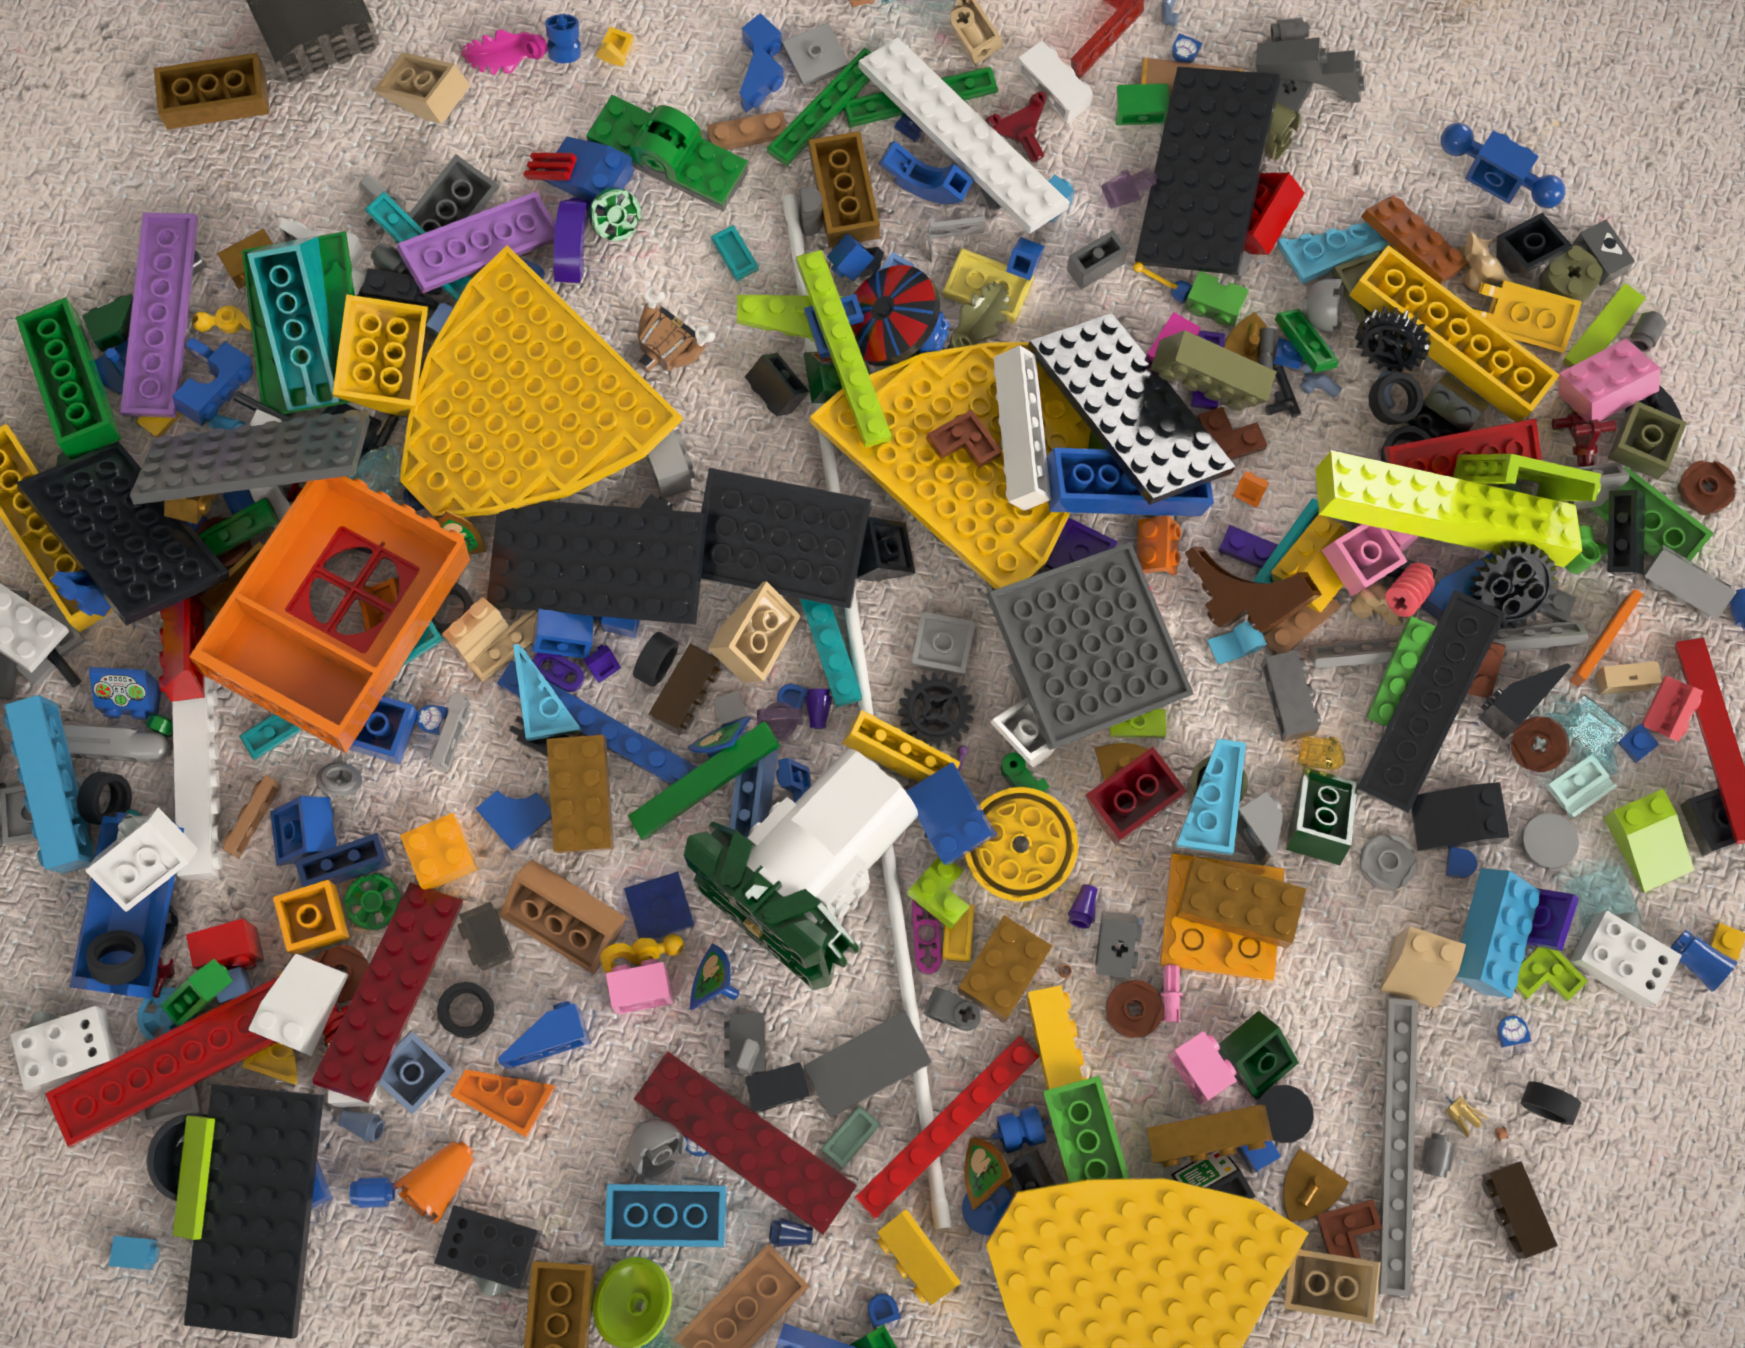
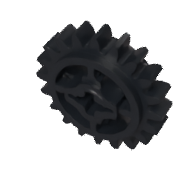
M1384 307L1380 314L1374 309L1371 316L1365 315L1357 328L1355 339L1358 340L1356 348L1363 349L1361 357L1369 356L1368 363L1376 362L1378 364L1377 369L1379 370L1384 366L1387 367L1388 371L1397 368L1398 372H1403L1404 367L1412 371L1414 365L1419 367L1422 360H1425L1431 345V342L1428 341L1430 333L1423 332L1426 325H1417L1418 317L1409 318L1408 311L1399 314L1398 309L1394 308L1393 312L1389 313L1388 309ZM1375 332L1379 335L1377 340L1374 335ZM1408 342H1410V344H1411V346H1412L1411 349H1408V348H1407V343H1408Z
M933 672L931 680H928L924 674L921 675V684L912 680L911 686L913 690L904 688L903 693L907 698H900L899 704L905 708L898 710V716L906 717L900 721L901 727L910 726L906 734L911 736L915 733L916 739H925V743L929 746L931 742H935L936 748L940 749L942 741H945L946 745L951 747L952 737L960 742L962 736L959 731L963 733L969 732L970 728L965 723H973L974 717L968 715V713L974 712L975 706L967 705L972 701V695H963L967 686L956 687L958 678H954L949 683L947 682V673L942 676L941 680H938L936 672ZM939 691L946 694L943 696H935L931 693L929 694L928 692ZM920 699L923 703L924 711L916 719L913 708L917 700ZM956 703L959 716L953 723L948 711ZM932 707L935 709L942 708L941 714L939 715L937 712L932 714ZM936 725L941 728L943 727L944 730H930L925 728V726Z

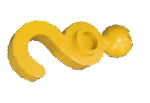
M231 305L221 307L213 316L207 312L200 311L192 318V325L199 332H207L212 326H218L222 332L232 334L239 331L243 326L246 331L252 333L251 322L244 313Z
M669 934L659 943L651 938H640L632 946L624 943L613 944L602 951L599 960L603 971L610 973L613 972L612 968L616 967V963L613 960L622 957L633 964L641 966L642 961L658 959L662 953L669 956L680 954L684 947V941L679 935Z

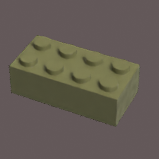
M1186 330L1159 340L1150 369L1159 373V377L1162 379L1180 382L1183 388L1191 391L1198 390L1204 393L1206 398L1214 401H1223L1227 403V407L1236 411H1242L1245 408L1255 407L1258 404L1268 402L1276 371Z

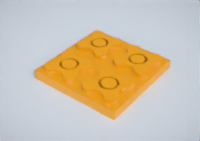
M1172 853L1159 966L1178 965L1179 969L1274 981L1277 955L1276 945L1176 917L1189 865L1196 856ZM1197 857L1283 882L1284 868Z

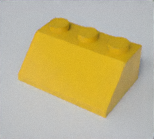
M1318 514L1271 571L1273 581L1284 580L1298 572H1308L1322 593V596L1311 602L1307 607L1321 613L1344 585L1321 550L1349 531L1341 523Z
M907 1209L877 1232L880 1238L876 1242L886 1255L891 1252L898 1262L894 1265L904 1280L907 1277L911 1278L916 1285L912 1291L922 1304L928 1301L930 1305H933L961 1283Z

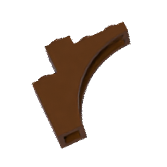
M1192 547L1185 552L1189 559L1187 561L1188 566L1203 581L1201 585L1206 594L1213 597L1205 606L1208 609L1207 615L1209 619L1218 627H1229L1248 614V621L1255 630L1269 632L1322 596V593L1308 572H1298L1289 578L1272 583L1252 582L1226 571L1210 557L1204 547Z

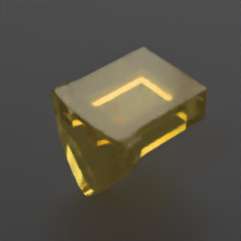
M1303 737L1298 763L1301 766L1336 770L1345 764L1344 751L1336 737Z

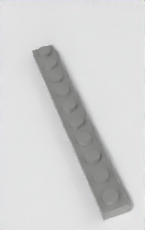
M1579 620L1516 626V628H1499L1493 642L1504 644L1506 646L1505 651L1514 652L1531 648L1547 649L1553 646L1572 647L1577 644L1588 643V632ZM1399 637L1309 645V656L1314 667L1321 669H1330L1336 666L1355 667L1360 664L1369 663L1385 664L1389 662Z
M1388 998L1386 1001L1380 1214L1382 1229H1380L1379 1262L1381 1263L1378 1294L1410 1297L1418 1001Z

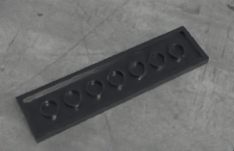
M1457 590L1453 591L1357 790L1407 814L1410 812L1506 615L1505 612Z

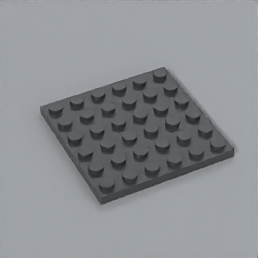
M1131 542L986 594L1049 751L1194 694Z

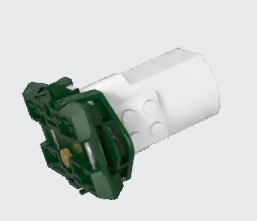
M847 749L796 803L788 797L782 802H777L770 809L769 816L762 823L758 822L752 827L748 839L737 830L712 821L709 824L711 835L708 832L692 834L687 838L683 856L687 866L696 874L694 883L697 890L741 927L758 945L771 953L812 990L829 987L832 984L835 964L843 968L847 965V959L843 955L845 951L852 954H857L860 951L856 942L836 918H842L849 910V904L856 897L860 898L865 894L870 883L867 870L918 817V811L909 795L894 778L889 777L872 760L867 759L860 752Z

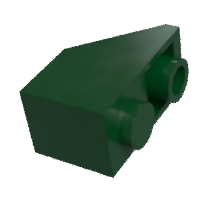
M132 294L119 296L113 302L102 307H94L88 313L82 315L93 342L101 352L106 351L108 348L116 347L128 340L133 304Z

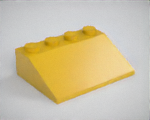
M346 294L333 396L386 414L409 417L410 410L415 409L428 307Z

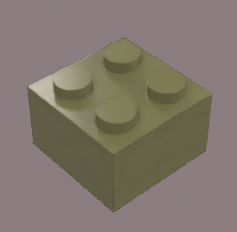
M1636 401L1625 414L1608 459L1659 479L1670 467L1687 422Z

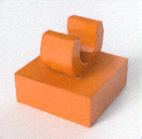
M1245 471L1233 497L1257 508L1269 482L1265 478L1261 479L1253 475L1252 472Z

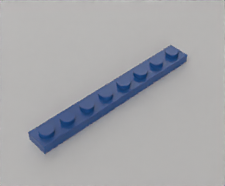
M511 661L497 684L499 687L520 698L516 663ZM547 681L579 725L581 730L579 733L584 736L604 735L607 738V749L669 785H673L697 768L692 763Z

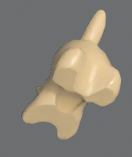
M1469 232L1466 245H1459L1456 249L1469 262V269L1464 276V284L1469 289L1478 291L1481 282L1490 285L1502 284L1503 280L1513 282L1504 274L1500 261L1488 249L1493 239L1476 237L1475 233Z
M1376 581L1354 595L1350 607L1358 618L1367 619L1370 615L1378 613L1392 626H1401L1403 623L1401 616L1392 612L1388 607L1385 599V593L1388 589L1380 582Z

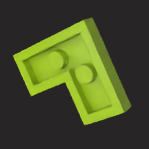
M940 857L931 864L907 892L909 897L949 929L956 925L970 907L949 890L964 870L954 862L950 865H944Z
M1537 947L1522 961L1515 990L1526 1000L1547 982L1567 1002L1588 980L1558 950Z

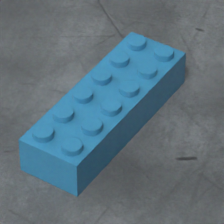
M36 695L5 704L6 713L4 714V721L6 727L12 733L11 750L14 756L18 757L20 768L17 769V774L20 782L25 786L27 795L24 796V803L27 810L32 814L31 831L34 838L38 839L40 850H38L37 855L41 866L45 867V870L63 874L88 867L95 858V852L88 824L78 811L77 797L79 788L58 703Z

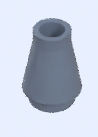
M344 1110L339 1118V1126L349 1130L366 1142H377L383 1134L385 1120L381 1119L378 1114Z

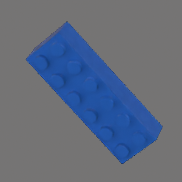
M1053 448L1047 456L1051 500L1048 501L1049 512L1202 516L1214 504L1211 482L1149 505L1107 450Z

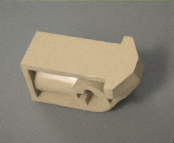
M957 0L956 6L952 9L950 19L953 31L974 65L1003 48L1001 37L977 0Z

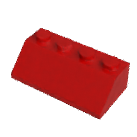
M200 593L160 610L164 623L163 628L159 630L160 640L163 644V651L159 653L160 665L163 668V675L159 676V686L161 692L166 693L170 702L205 698V676L200 674L189 657L205 634V606L199 600L201 597Z

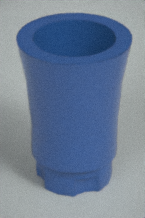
M1688 930L1683 931L1670 947V949L1682 955L1679 962L1696 975L1711 992L1715 991L1738 963V961L1707 944L1697 935L1694 937Z

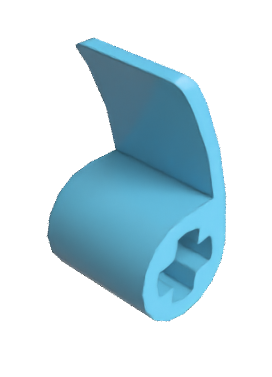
M1249 621L1237 625L1232 632L1208 639V644L1217 664H1223L1244 657L1267 645L1262 632L1255 630Z

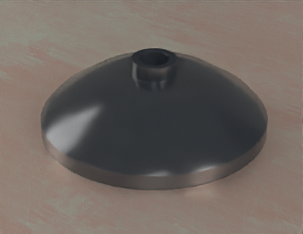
M187 1113L169 1120L160 1127L149 1144L146 1157L149 1178L155 1188L169 1199L177 1201L186 1117H208L206 1114Z

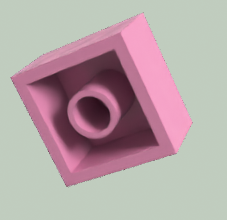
M1364 524L1356 527L1321 550L1351 596H1354L1407 562L1387 529Z
M658 959L642 961L641 966L630 968L629 965L616 966L612 968L613 972L606 973L611 1006L617 1015L674 1004L668 969L664 962L658 963Z
M1204 1031L1168 1055L1169 1060L1199 1105L1237 1081L1234 1077L1236 1075L1234 1067L1227 1059L1223 1061L1217 1052L1220 1049L1218 1043L1212 1035L1207 1036Z

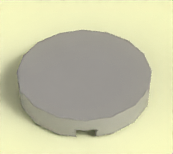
M1553 813L1539 814L1531 819L1522 830L1521 846L1523 853L1530 862L1540 868H1561L1572 861L1578 852L1579 838L1577 831L1572 823L1561 815Z
M1395 834L1380 835L1372 838L1363 847L1359 857L1360 869L1364 878L1372 886L1382 890H1396L1405 886L1414 877L1417 869V860L1413 847L1404 838Z

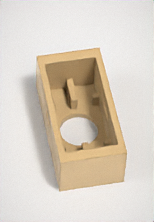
M1658 661L1603 666L1595 673L1599 695L1653 690L1662 683Z

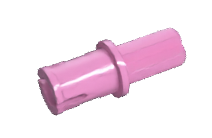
M1165 965L1163 968V992H1160L1164 1008L1162 1022H1181L1180 996H1183V993H1179L1178 965Z

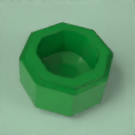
M150 715L146 727L165 737H172L173 721L163 715Z

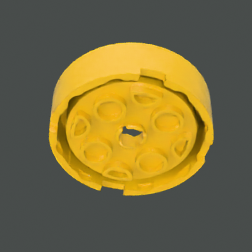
M1014 787L999 791L980 803V807L997 833V836L965 855L972 875L982 887L1000 898L1023 902L1042 898L1055 891L1067 880L1077 860L1079 838L1072 816L1057 799L1037 789ZM1024 836L1028 839L1029 848L1027 851L1020 853L1013 848V841L1016 837Z

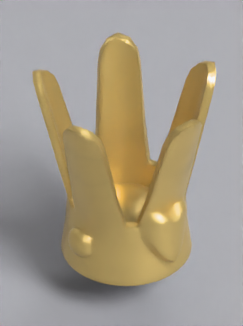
M1461 1095L1454 1102L1446 1096V1099L1451 1104L1446 1108L1445 1112L1453 1121H1456L1466 1138L1469 1137L1470 1131L1461 1116L1476 1128L1481 1127L1482 1120L1474 1112L1484 1118H1489L1468 1105Z

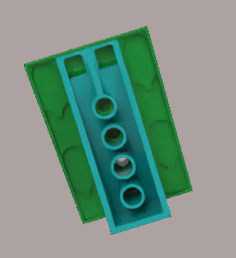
M346 231L241 250L260 402L282 414L351 403L333 396L346 294L355 296Z

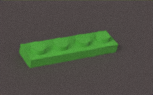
M1412 616L1407 618L1365 718L1388 726L1436 626Z

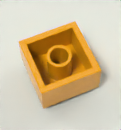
M454 813L400 834L418 883L423 890H433L479 870L459 819Z
M330 880L273 897L286 950L293 956L295 954L302 955L350 939L337 887Z

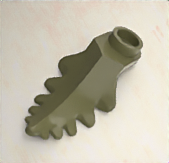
M988 283L987 288L985 286L981 288L982 297L976 293L972 295V306L963 304L960 307L959 325L951 335L948 349L976 345L979 341L996 337L999 334L1000 330L995 323L1005 322L1007 317L1001 311L1010 309V305L1004 303L1009 302L1010 298L1007 296L1009 293L1003 283Z

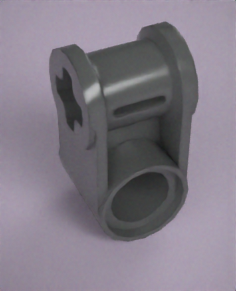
M934 987L923 1013L935 1021L951 1025L962 1031L974 1030L980 1021V1011L977 1005L939 987ZM967 1010L972 1012L974 1020L969 1019L965 1023L962 1021L960 1013L966 1014Z

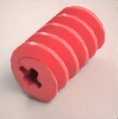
M1412 563L1401 573V576L1397 578L1385 593L1386 602L1392 612L1402 617H1409L1416 613L1417 609L1420 608L1421 604L1424 603L1435 587L1433 571L1430 566L1424 563Z

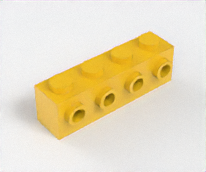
M863 710L852 720L841 743L916 783H920L954 762L957 769L960 765L958 760L950 757L948 754L940 752L923 741L904 733L900 729L885 723Z

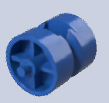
M557 14L549 17L545 21L546 36L549 38L547 43L549 59L562 64L577 61L581 57V43L578 40L580 34L579 20L569 14Z
M1036 1106L1020 1110L1019 1116H1015L1013 1113L996 1116L998 1130L996 1134H992L993 1140L999 1139L1002 1141L1006 1154L1022 1149L1023 1143H1027L1029 1146L1046 1143L1044 1129L1050 1123L1048 1119L1043 1120L1040 1118Z

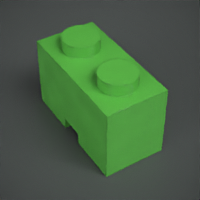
M1199 271L1188 295L1185 309L1195 316H1205L1213 319L1219 325L1235 327L1246 302L1249 289L1231 282L1227 286L1218 283L1219 278Z

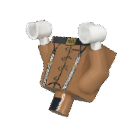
M649 288L645 293V298L649 303L645 304L642 311L637 334L640 349L645 353L637 361V364L647 373L657 363L667 371L672 370L674 367L679 368L692 364L704 350L705 342H712L715 339L714 333H708L706 338L704 337V332L708 329V326H699L694 331L663 306L658 308L656 306L657 303H661L665 295L663 292H659L655 300L653 298L655 288Z

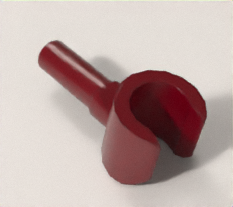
M162 957L159 958L158 977L152 994L155 998L160 996L166 979L171 978L175 974L172 958L167 965H163Z

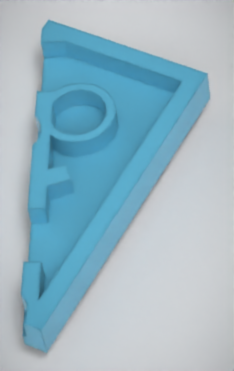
M519 644L513 645L527 741L581 732L577 722L522 646H519Z

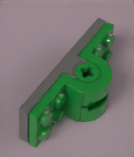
M611 95L586 135L587 141L608 145L631 156L633 168L723 212L748 172V160L703 139L700 128L689 116L667 105L654 107L652 112L649 113L615 95Z

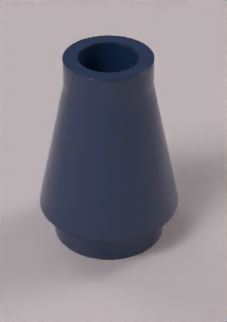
M783 1218L771 1221L769 1244H776V1248L811 1245L813 1227H806Z

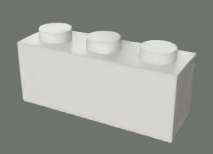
M1040 41L1019 57L1017 72L1036 92L1042 91L1046 94L1045 101L1067 124L1090 107L1093 95L1091 88L1086 82H1081L1070 65L1064 64L1058 58L1054 48L1048 47L1043 41Z

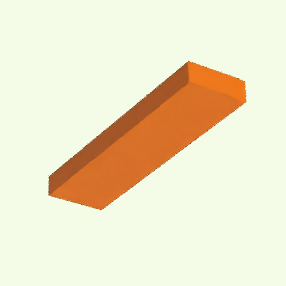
M1635 589L1624 598L1570 678L1571 683L1579 687L1587 680L1644 595L1643 593Z

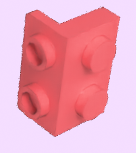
M1664 676L1642 721V725L1679 742L1681 736L1688 730V722L1693 712L1701 703L1703 691L1672 677Z

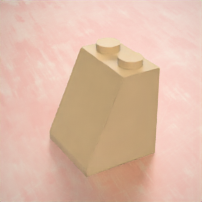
M1409 926L1393 939L1380 991L1403 999L1416 1000L1419 1004L1435 1009L1459 972L1466 944Z

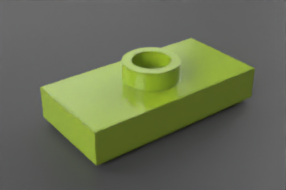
M1155 709L1110 727V737L1165 738L1166 709Z

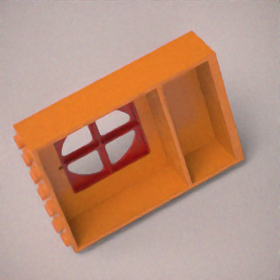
M343 476L307 481L189 657L200 674L340 751L347 753L470 561L464 537L455 530L450 529L448 532L441 528L440 524L430 517L422 518L416 514L413 508L406 504H401L400 506L394 503L392 498L382 491L376 493L368 489V485L358 478L352 480ZM365 547L372 550L371 557L353 582H349L324 568L325 563L331 557L347 549ZM385 558L393 562L399 576V592L394 603H387L364 590V585L377 565ZM316 578H321L345 592L344 598L327 623H320L316 620L310 606V590L312 582ZM355 600H362L385 613V618L378 625L365 632L352 635H344L337 632L338 625Z

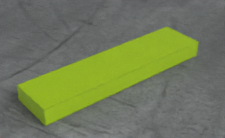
M1624 283L1562 362L1572 367L1605 350L1641 306L1646 297Z
M201 1116L186 1117L173 1236L191 1240H198L202 1237L215 1118Z

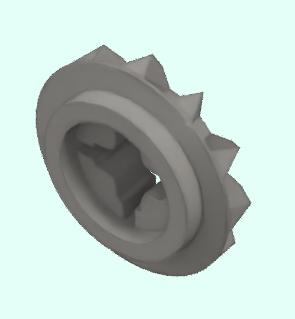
M331 763L318 771L316 785L317 789L322 791L323 796L331 795L333 800L337 796H342L346 800L349 795H356L358 789L361 788L362 776L352 765ZM342 777L343 782L336 786L335 783Z

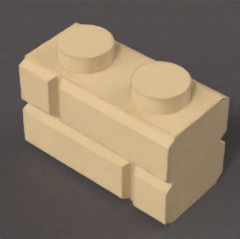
M482 597L457 621L453 622L442 633V636L450 647L469 664L500 636L509 625L503 619L500 612Z

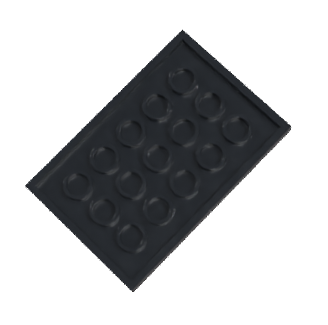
M709 468L701 513L708 514L701 579L757 589L762 582L767 581L780 595L850 609L852 607L872 499Z

